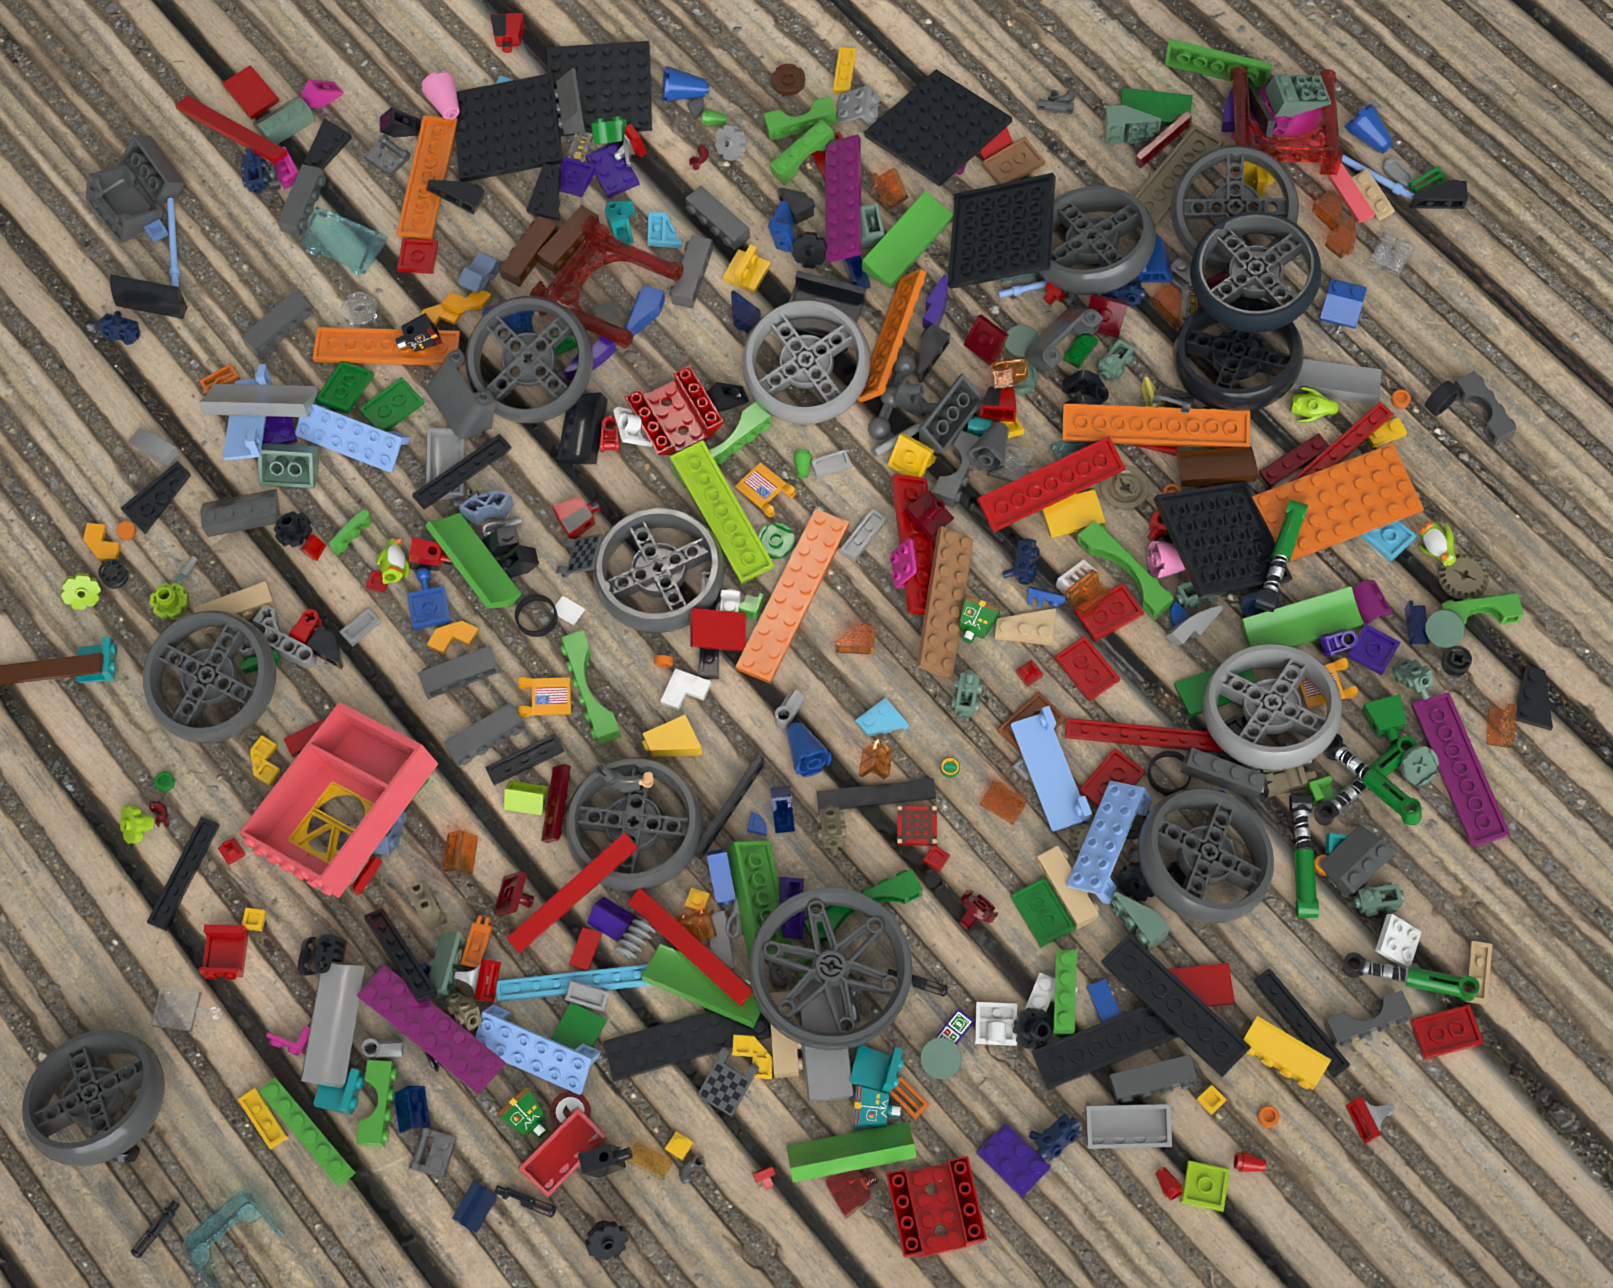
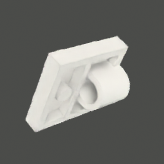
M617 407L613 410L622 442L648 447L652 446L641 427V418L634 415L632 410Z
M1387 914L1375 951L1404 969L1409 968L1412 965L1422 932L1394 914Z
M977 1002L975 1044L1016 1046L1017 1035L1013 1033L1014 1020L1017 1019L1018 1004Z

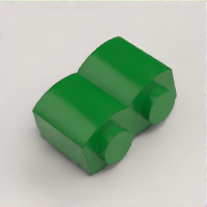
M622 116L612 117V121L606 122L605 118L595 119V123L591 124L594 145L624 141L627 119H623Z

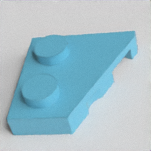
M648 212L647 246L682 247V242L678 239L676 230L670 223L667 213Z
M884 698L855 720V723L867 737L875 736L879 733H890L896 729L903 728L905 730L909 728V724L887 698Z

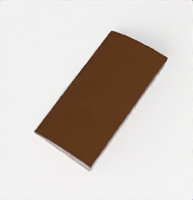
M1252 446L1180 451L1176 453L1181 487L1243 481L1252 482L1256 481L1258 477Z

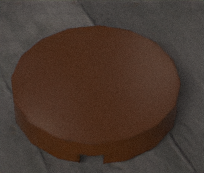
M794 64L780 65L772 73L771 83L774 90L784 96L798 94L805 86V73Z

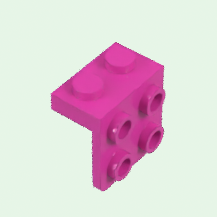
M906 539L890 553L893 571L892 578L895 588L905 589L904 583L917 572L912 539Z

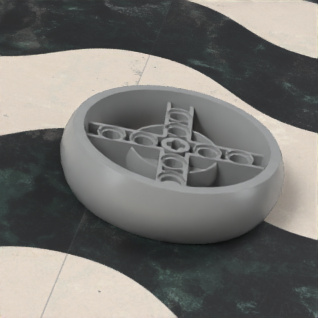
M798 300L785 303L764 315L750 332L745 343L742 358L745 383L757 403L778 419L795 424L821 423L833 419L849 409L864 390L871 365L867 340L854 319L840 308L816 300ZM800 318H817L831 322L839 328L820 339L812 335L799 336L789 321ZM784 331L790 332L788 336L781 335ZM773 332L784 347L779 357V367L759 380L756 369L757 354L764 339ZM836 339L841 341L839 344L832 343ZM853 344L856 351V370L850 384L841 393L829 377L833 369V357ZM795 345L800 346L799 350H792L791 348ZM820 349L826 351L824 354L817 353V351ZM805 359H806L807 361L809 360V363H808V364H806V362L803 363V360H805ZM790 369L796 371L792 375L787 374V371ZM814 374L821 375L818 379H814L812 376ZM775 379L780 380V383L777 385H774L771 382ZM790 385L801 389L814 388L824 404L812 407H796L782 403L775 399L774 396ZM830 388L831 391L829 393H824L823 389Z
M1258 645L1231 655L1212 673L1203 695L1202 706L1205 724L1217 745L1233 759L1245 765L1264 770L1291 769L1313 760L1331 744L1338 732L1342 719L1341 694L1331 673L1313 656L1284 645ZM1250 668L1252 670L1259 668L1284 669L1278 679H1265L1255 684L1237 675ZM1304 678L1310 681L1322 694L1327 706L1326 719L1302 708L1301 699L1296 690ZM1219 695L1242 705L1248 724L1239 736L1227 727L1219 714ZM1288 730L1308 738L1300 743L1284 747L1260 745L1267 734H1281Z

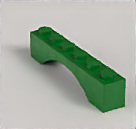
M911 869L909 871L902 870L896 874V877L890 880L888 878L883 879L877 886L864 888L860 893L877 903L897 902L906 904L923 896V889ZM829 905L825 908L834 935L843 921L856 910L835 905ZM807 916L806 920H804V927L812 940ZM817 922L819 942L822 944L827 942L828 939L822 922Z

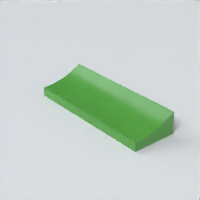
M1169 39L1165 59L1166 66L1234 83L1239 78L1250 77L1258 89L1262 85L1268 84L1272 63L1174 39Z
M925 190L863 259L862 271L892 288L953 220V213L942 206Z
M461 513L439 520L428 521L425 525L486 608L512 607L521 596V592Z
M1350 586L1274 609L1273 613L1267 611L1244 618L1240 627L1249 647L1275 644L1296 648L1318 641L1317 637L1323 634L1336 632L1341 629L1352 631L1362 628L1364 623L1358 611L1352 587Z
M770 841L734 842L726 849L749 962L752 945L759 928L768 915L779 906V882ZM781 927L771 939V941L792 945L791 938H783ZM770 947L766 952L769 955H774L777 953V950ZM784 952V954H783V956H791V955H792V954L785 953V952Z
M663 944L659 945L650 963L641 974L643 982L751 1028H754L761 1013L753 993L743 1006H739L683 953ZM743 979L751 987L750 981Z
M909 1122L786 1146L793 1182L917 1158Z

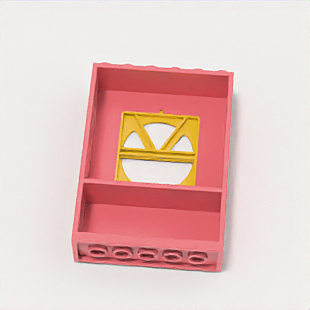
M338 702L239 834L244 838L243 843L253 848L252 851L258 856L262 857L264 855L270 863L274 865L276 863L280 864L279 867L287 873L292 871L293 875L301 881L306 879V882L313 888L320 887V890L327 896L334 895L339 898L438 763L422 744ZM351 795L357 797L363 803L365 817L356 829H353L322 812L319 808L335 797ZM313 816L326 822L325 825L307 834ZM332 828L327 853L314 850L310 846L309 841ZM342 831L350 837L340 850H336L339 834Z

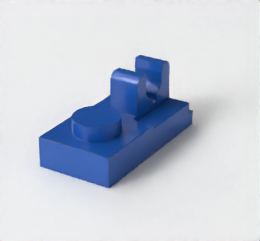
M1029 586L1027 590L1029 592L1027 604L1031 605L1032 599L1037 597L1039 608L1042 606L1044 599L1049 601L1048 604L1060 606V604L1065 603L1067 595Z

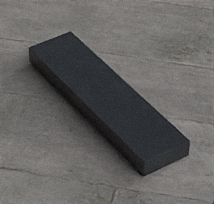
M555 733L485 768L495 786L563 753L564 749Z

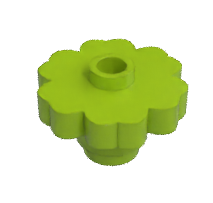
M78 572L75 574V577L68 576L62 582L61 597L64 603L71 604L73 609L84 610L87 606L92 607L99 601L100 585L96 578L90 579L88 573Z
M163 583L156 587V593L150 595L149 604L156 616L163 620L168 617L174 620L182 616L183 610L188 608L189 597L185 594L186 590L183 586H180L178 583L171 585Z
M136 804L123 806L121 810L122 817L120 818V829L123 832V838L127 844L140 843L143 839V833L153 829V817L151 814L141 813L140 808Z

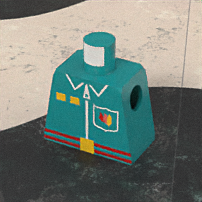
M857 1086L853 1129L887 1126L888 1117L900 1119L901 1106L889 1105V1094Z

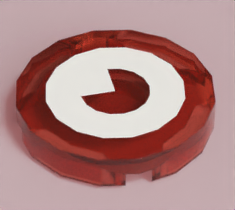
M572 1091L561 1093L553 1100L550 1106L552 1123L557 1127L577 1106L591 1118L589 1101L584 1095H579Z

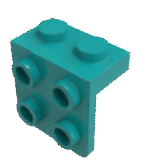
M110 636L102 637V645L78 648L77 656L95 653L104 655L102 673L76 676V680L79 683L115 680L118 647Z
M859 1046L852 1067L850 1082L889 1094L892 1088L897 1087L899 1076L896 1075L897 1071L901 1070L904 1058L901 1057L903 1050L895 1047L891 1055L865 1046Z
M351 1068L350 1072L347 1071L346 1082L342 1088L319 1084L313 1102L314 1106L353 1115L354 1109L358 1105L360 1089L364 1085V1075L360 1070Z

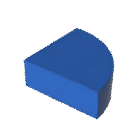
M1176 601L1170 607V622L1174 627L1189 615Z
M752 812L747 832L767 836L766 823L759 814Z

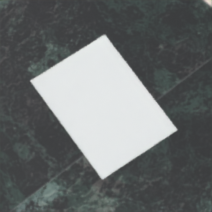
M563 595L555 605L558 616L572 625L577 622L586 610Z

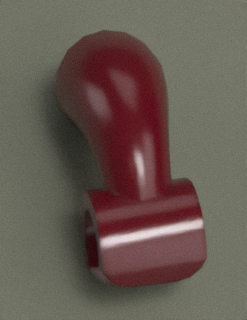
M700 145L697 148L699 158L692 156L689 160L690 165L693 164V170H698L700 164L704 163L709 156V151L704 145Z
M152 801L149 809L160 814L155 818L156 825L160 827V823L164 821L165 828L169 827L166 806L160 801Z

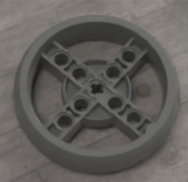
M1242 145L1219 147L1198 157L1179 178L1171 200L1173 228L1182 246L1193 257L1199 242L1191 234L1186 219H1210L1212 225L1215 226L1231 216L1251 212L1248 207L1256 205L1258 208L1256 212L1276 214L1297 224L1299 216L1297 190L1286 168L1268 153ZM1226 162V184L1218 187L1212 193L1210 199H1186L1192 183L1203 171L1213 165ZM1244 162L1255 164L1266 170L1278 183L1284 198H1260L1251 186L1244 183ZM1232 169H1237L1240 172V174L1238 176H1232L1230 171ZM1232 187H1237L1240 190V192L1238 194H1232L1230 192V189ZM1270 204L1274 205L1276 211H1268L1267 206ZM1196 205H1200L1203 211L1197 213L1193 208ZM1214 205H1218L1221 207V211L1216 213L1211 208ZM1233 205H1237L1238 209L1237 212H1233V209L1230 208ZM1243 235L1238 236L1243 241ZM1275 237L1266 247L1271 248L1281 239ZM1212 252L1205 265L1217 270L1228 271L1230 261L1225 256Z
M1088 186L1062 194L1054 199L1052 232L1060 224H1063L1068 230L1066 241L1051 250L1050 270L1040 271L1039 274L1058 289L1078 295L1103 294L1125 286L1145 269L1152 257L1156 243V229L1151 214L1136 197L1114 187ZM1097 211L1114 213L1107 218L1101 216L1085 217L1083 215L1084 213ZM1140 227L1142 235L1138 244L1128 255L1123 257L1117 251L1119 238ZM1078 262L1083 264L1099 263L1102 268L1089 270L1071 269L1069 267Z
M539 296L515 297L491 308L474 327L466 348V371L474 393L484 391L489 393L495 400L494 413L496 415L519 423L544 422L558 417L569 410L584 393L592 373V345L582 322L564 305ZM525 311H540L556 317L541 334L529 332L516 335L503 322L507 317ZM508 330V335L505 338H500L501 332ZM559 330V335L556 338H552V332ZM492 333L505 346L502 355L504 370L486 386L481 372V353L488 335ZM572 333L578 347V366L572 383L567 387L554 373L556 366L555 348ZM520 343V344H521L520 349L517 350V351H514V350H513L514 344ZM541 343H546L544 350H538ZM530 357L533 361L529 363L526 358ZM520 369L518 376H512L513 370ZM540 369H546L545 375L538 376ZM506 381V388L499 389L500 383ZM554 381H558V387L556 389H551V383ZM542 384L556 398V400L547 405L531 409L516 408L502 402L518 385L532 387Z
M650 508L632 513L610 528L601 541L592 575L599 600L615 619L639 631L665 633L689 626L690 609L709 610L712 607L723 585L725 564L721 547L714 534L697 518L680 510ZM649 529H676L691 535L697 540L676 549L666 543H655ZM632 537L638 552L632 560L631 569L607 580V569L612 555L625 540ZM641 538H647L645 541H640ZM649 553H655V555L651 557L647 556V554ZM691 553H696V554H697L696 556H693V557L689 556ZM710 560V575L705 587L694 600L686 604L679 588L685 580L687 570ZM673 561H680L678 564H672ZM639 576H645L642 580L637 579ZM624 583L628 584L626 587H620ZM664 584H670L669 587H662ZM641 591L651 597H662L669 612L644 613L627 607L619 600ZM672 599L678 600L676 603L670 602Z
M217 610L193 613L182 617L168 626L153 643L143 670L144 695L148 707L157 721L175 736L199 743L225 741L249 729L267 709L276 684L274 654L261 631L243 617ZM209 627H224L212 648L201 649L191 656L175 649L185 638L199 630ZM245 638L252 644L258 660V677L255 689L238 681L239 673L233 660ZM232 639L231 644L226 647L227 641ZM180 656V661L175 664L176 658ZM222 656L221 662L216 663L217 658ZM166 664L181 671V684L186 692L174 715L167 708L162 692V678ZM196 664L195 671L191 672L192 666ZM229 681L228 686L223 689V684ZM244 689V695L239 697L240 691ZM203 690L202 695L197 697L198 692ZM229 697L245 705L235 716L221 724L212 727H195L207 705L221 703ZM193 706V711L188 714V709Z
M624 758L605 764L610 770H616L623 776L637 775L638 780L643 779L645 772L653 773L654 779L666 783L681 797L687 811L688 819L662 816L656 804L648 799L650 787L629 792L628 796L618 799L609 809L586 807L593 795L605 786L603 779L593 771L576 788L568 804L565 817L566 842L573 859L581 870L589 865L593 859L583 845L580 829L605 832L611 843L625 832L632 840H635V844L639 847L628 857L632 859V862L628 865L620 864L615 871L611 872L599 883L601 885L620 891L634 892L639 888L649 890L669 882L680 874L694 857L703 828L701 805L689 782L675 769L652 759ZM638 802L642 804L639 808L632 807L633 804ZM599 817L597 822H590L591 818ZM612 819L619 820L615 825L610 824ZM633 822H637V824H635V827H631L630 824L633 825ZM652 823L658 824V827L655 829L648 828ZM670 826L678 827L674 832L668 831ZM658 839L683 841L677 852L665 863L654 869L636 873L639 852L651 848Z
M1206 788L1181 790L1159 801L1150 810L1141 826L1138 838V860L1143 877L1155 896L1165 906L1180 916L1201 923L1230 922L1250 913L1260 904L1268 892L1274 872V854L1271 841L1257 816L1234 797ZM1180 809H1198L1210 813L1205 826H1198L1189 831L1164 819L1169 813ZM1229 824L1245 842L1252 859V864L1236 856L1234 846L1226 836ZM1158 845L1176 854L1178 865L1186 875L1182 887L1176 883L1165 868ZM1223 880L1248 891L1245 897L1233 903L1222 904L1202 900L1207 885L1216 884Z
M118 1030L91 1031L61 1044L40 1063L31 1076L25 1090L22 1118L25 1131L33 1146L47 1158L69 1166H91L104 1163L128 1151L152 1127L163 1103L165 1078L158 1056L139 1037ZM116 1053L138 1057V1059L115 1071L97 1067L94 1058ZM73 1072L74 1078L66 1087L63 1098L49 1105L58 1086ZM140 1089L132 1107L115 1124L113 1117L122 1107L125 1096ZM73 1123L82 1127H91L93 1138L72 1143L57 1142L49 1138V1136Z

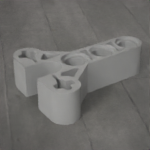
M265 606L261 608L253 621L257 628L265 631L263 635L271 649H276L281 657L303 668L310 669L314 667L317 658L312 649L281 633L279 628L280 619L272 607ZM245 638L239 648L240 653L244 658L256 657L252 644ZM294 647L291 651H287L288 648ZM310 655L309 658L303 660L304 656Z

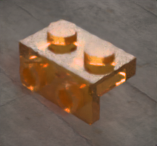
M895 167L880 176L877 173L872 174L874 178L873 185L879 190L880 195L878 197L883 205L886 204L889 208H893L909 198Z

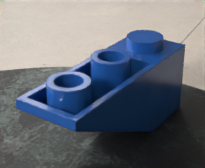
M643 285L641 292H638L636 297L637 303L631 308L630 320L626 321L624 326V332H626L628 340L633 338L660 315L665 303L663 290Z

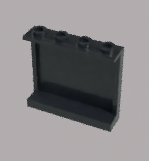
M797 271L795 276L796 283L789 302L798 300L826 302L840 308L858 323L866 300V288ZM800 318L789 321L799 336L812 335L820 339L839 328L831 322L817 318ZM784 331L781 335L788 336L790 332ZM836 339L832 343L839 344L841 341Z

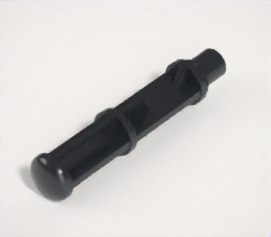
M888 969L887 974L897 977V971ZM912 974L911 981L913 987L925 990V987L928 986L942 991V994L932 991L928 992L942 997L946 996L948 992L947 985H943V989L927 984V981L931 980Z
M497 1185L495 1193L501 1195L503 1199L515 1198L521 1201V1206L550 1218L556 1213L555 1205L510 1187L504 1188ZM536 1200L552 1206V1208H547L535 1202ZM533 1207H537L539 1209L549 1212V1215L533 1209Z
M173 1200L168 1207L164 1208V1214L156 1224H152L130 1250L134 1257L141 1258L171 1218L174 1217L175 1211L180 1206L177 1202Z

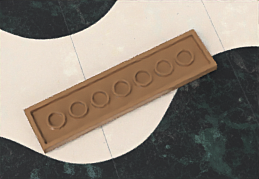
M941 526L937 530L916 667L950 679L954 674L960 633L959 622L964 606L973 538Z

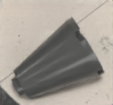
M993 423L969 450L968 460L977 470L981 471L984 469L989 474L998 473L1002 470L1005 463L1009 429L1004 423Z

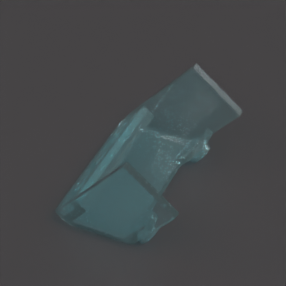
M240 1191L189 1234L183 1242V1248L190 1263L211 1288L221 1287L205 1268L211 1259V1252L208 1248L241 1219L246 1223H254L263 1217L281 1237L285 1235L249 1191Z

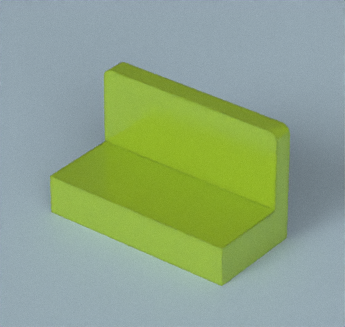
M509 781L505 788L504 810L542 815L548 786Z

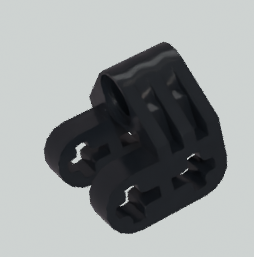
M1079 370L1062 381V391L1072 394L1081 389L1086 390L1084 395H1078L1064 404L1101 405L1109 398V392L1099 376L1090 371Z
M329 934L306 938L301 945L297 966L299 973L303 976H310L315 973L323 974L328 972L332 961H344L347 941L341 937ZM309 944L313 945V950L308 947ZM319 961L324 964L323 968H320ZM308 963L311 970H307L304 965Z

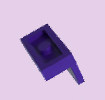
M603 897L594 904L587 923L618 942L620 939H623V934L632 925V921L636 920V916Z

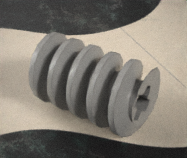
M637 915L638 920L634 919L632 921L633 926L627 928L629 933L623 934L625 940L620 939L618 941L620 946L614 947V950L627 960L631 958L638 959L635 951L642 953V949L639 946L647 945L644 938L651 939L652 937L648 932H656L647 920Z

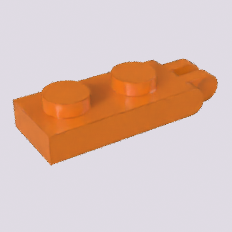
M483 915L478 916L477 922H472L460 963L462 967L476 969L481 964V959H484L493 926L490 925L491 917L487 916L484 924L482 923Z

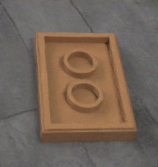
M1026 137L1021 138L982 161L983 168L997 185L1019 180L1045 165L1043 157Z

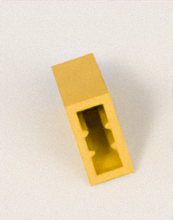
M686 715L643 733L644 740L641 741L646 752L650 751L652 757L702 755L701 746Z

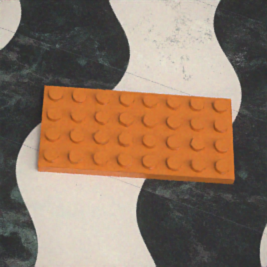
M1393 443L1252 496L1275 543L1290 499L1308 504L1290 562L1424 511Z

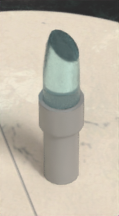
M191 556L186 565L181 569L174 583L181 585L186 577L189 576L192 568L198 561L196 557Z

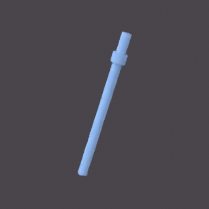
M1334 150L1341 162L1359 172L1368 169L1375 181L1390 188L1393 193L1401 194L1410 200L1415 195L1405 189L1400 183L1396 184Z
M167 198L171 267L169 268V277L171 278V285L179 287L180 269L178 268L174 199Z
M1042 280L1021 286L1019 284L1014 285L1009 289L998 291L999 298L1011 295L1013 297L1019 296L1023 292L1044 288L1048 282Z

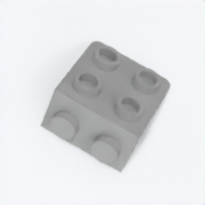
M868 85L840 94L836 122L843 124L862 118L869 126L873 125L878 117V103L880 101L878 94Z

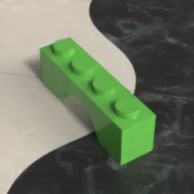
M830 96L814 100L811 110L799 117L788 116L780 109L763 114L764 125L770 141L808 131L821 119L828 126L837 123L836 111Z
M821 119L769 164L772 175L781 184H787L797 175L801 163L811 153L815 151L823 152L829 142L835 141L833 130Z
M1503 593L1500 596L1494 597L1486 595L1480 599L1466 598L1457 602L1449 600L1444 602L1439 609H1451L1457 612L1463 618L1465 624L1467 618L1476 613L1491 615L1500 625L1520 622L1524 615L1518 593Z
M1056 949L1053 1035L1070 1036L1075 1031L1077 950Z
M367 1060L365 1081L376 1089L378 1104L372 1115L359 1121L356 1142L360 1146L385 1148V1142L389 1141L390 1131L387 1127L388 1121L392 1119L390 1104L395 1098L393 1082L397 1080L398 1069L395 1068L396 1066L392 1061Z

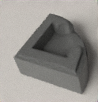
M703 97L687 103V107L694 120L699 118L705 106Z

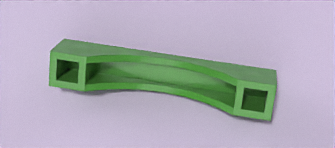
M757 401L742 411L739 424L732 435L722 444L709 450L716 464L724 463L728 456L737 453L747 442H752L759 433L767 431L772 425L771 415ZM671 464V473L686 488L674 465Z
M1094 521L1078 534L1077 543L1089 555L1099 556L1118 564L1132 577L1141 596L1142 608L1154 620L1171 607L1174 600L1171 592L1164 589L1156 577H1151L1146 572V568L1141 563H1137L1133 559V555L1128 550H1124L1115 537L1112 538L1107 533L1103 525H1099Z
M581 630L561 637L563 644L560 645L563 655H568L569 658L566 664L569 672H574L575 675L572 678L575 689L579 688L581 692L578 695L581 706L585 705L587 711H584L587 722H592L593 728H590L593 739H598L600 745L620 738L621 734L614 714L600 705L587 687L586 670L591 651L584 631Z
M274 1077L259 1090L262 1096L339 1187L356 1173L280 1081Z

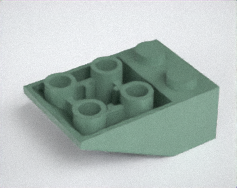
M1273 75L1265 89L1275 117H1292L1331 104L1321 75Z
M1125 105L1106 106L1103 124L1105 144L1149 143L1152 138L1159 136L1161 118Z
M879 204L861 206L862 249L875 247L885 236Z
M1118 892L1113 893L1110 910L1115 917H1119L1122 920L1123 928L1127 933H1131L1148 951H1151L1166 940L1170 928L1158 912Z

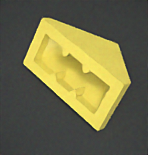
M1144 377L1140 391L1146 407H1162L1165 404V400H1161L1159 406L1152 404L1157 389L1148 377Z

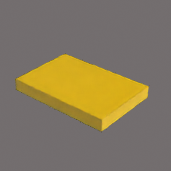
M1095 489L1074 494L1042 510L1051 538L1082 531L1094 521L1099 525L1106 524Z

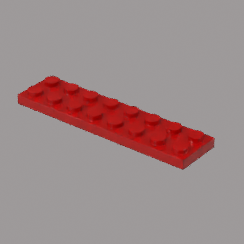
M1110 436L976 500L994 533L1125 471L1126 468Z
M893 474L891 481L899 545L906 539L913 540L917 567L916 574L904 583L907 610L911 614L924 615L935 549V537L933 536L928 539L904 511L928 492L927 478Z

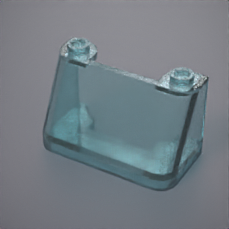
M316 206L301 246L306 248L305 252L316 256V253L324 255L351 268L352 273L361 276V274H366L385 246L388 237Z

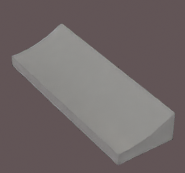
M1303 359L1300 374L1288 393L1307 394L1308 392L1302 390L1301 387H1309L1317 390L1326 398L1376 405L1380 398L1382 369ZM1268 374L1267 382L1271 381L1276 376Z
M213 384L207 395L199 401L204 415L308 417L318 390L316 386Z
M331 963L328 972L319 974L301 1081L342 1088L345 1084L360 1000L357 994L362 988L365 966Z
M814 978L797 995L798 1002L820 985ZM797 979V980L795 981V986L798 984V982H799L801 979ZM833 987L831 990L841 1016L844 1015L841 987ZM822 993L798 1012L801 1026L818 1032L838 1033L825 993ZM843 1023L840 1027L843 1031H846L845 1023ZM802 1045L807 1101H842L852 1097L853 1089L852 1083L849 1080L851 1071L848 1049L819 1050Z

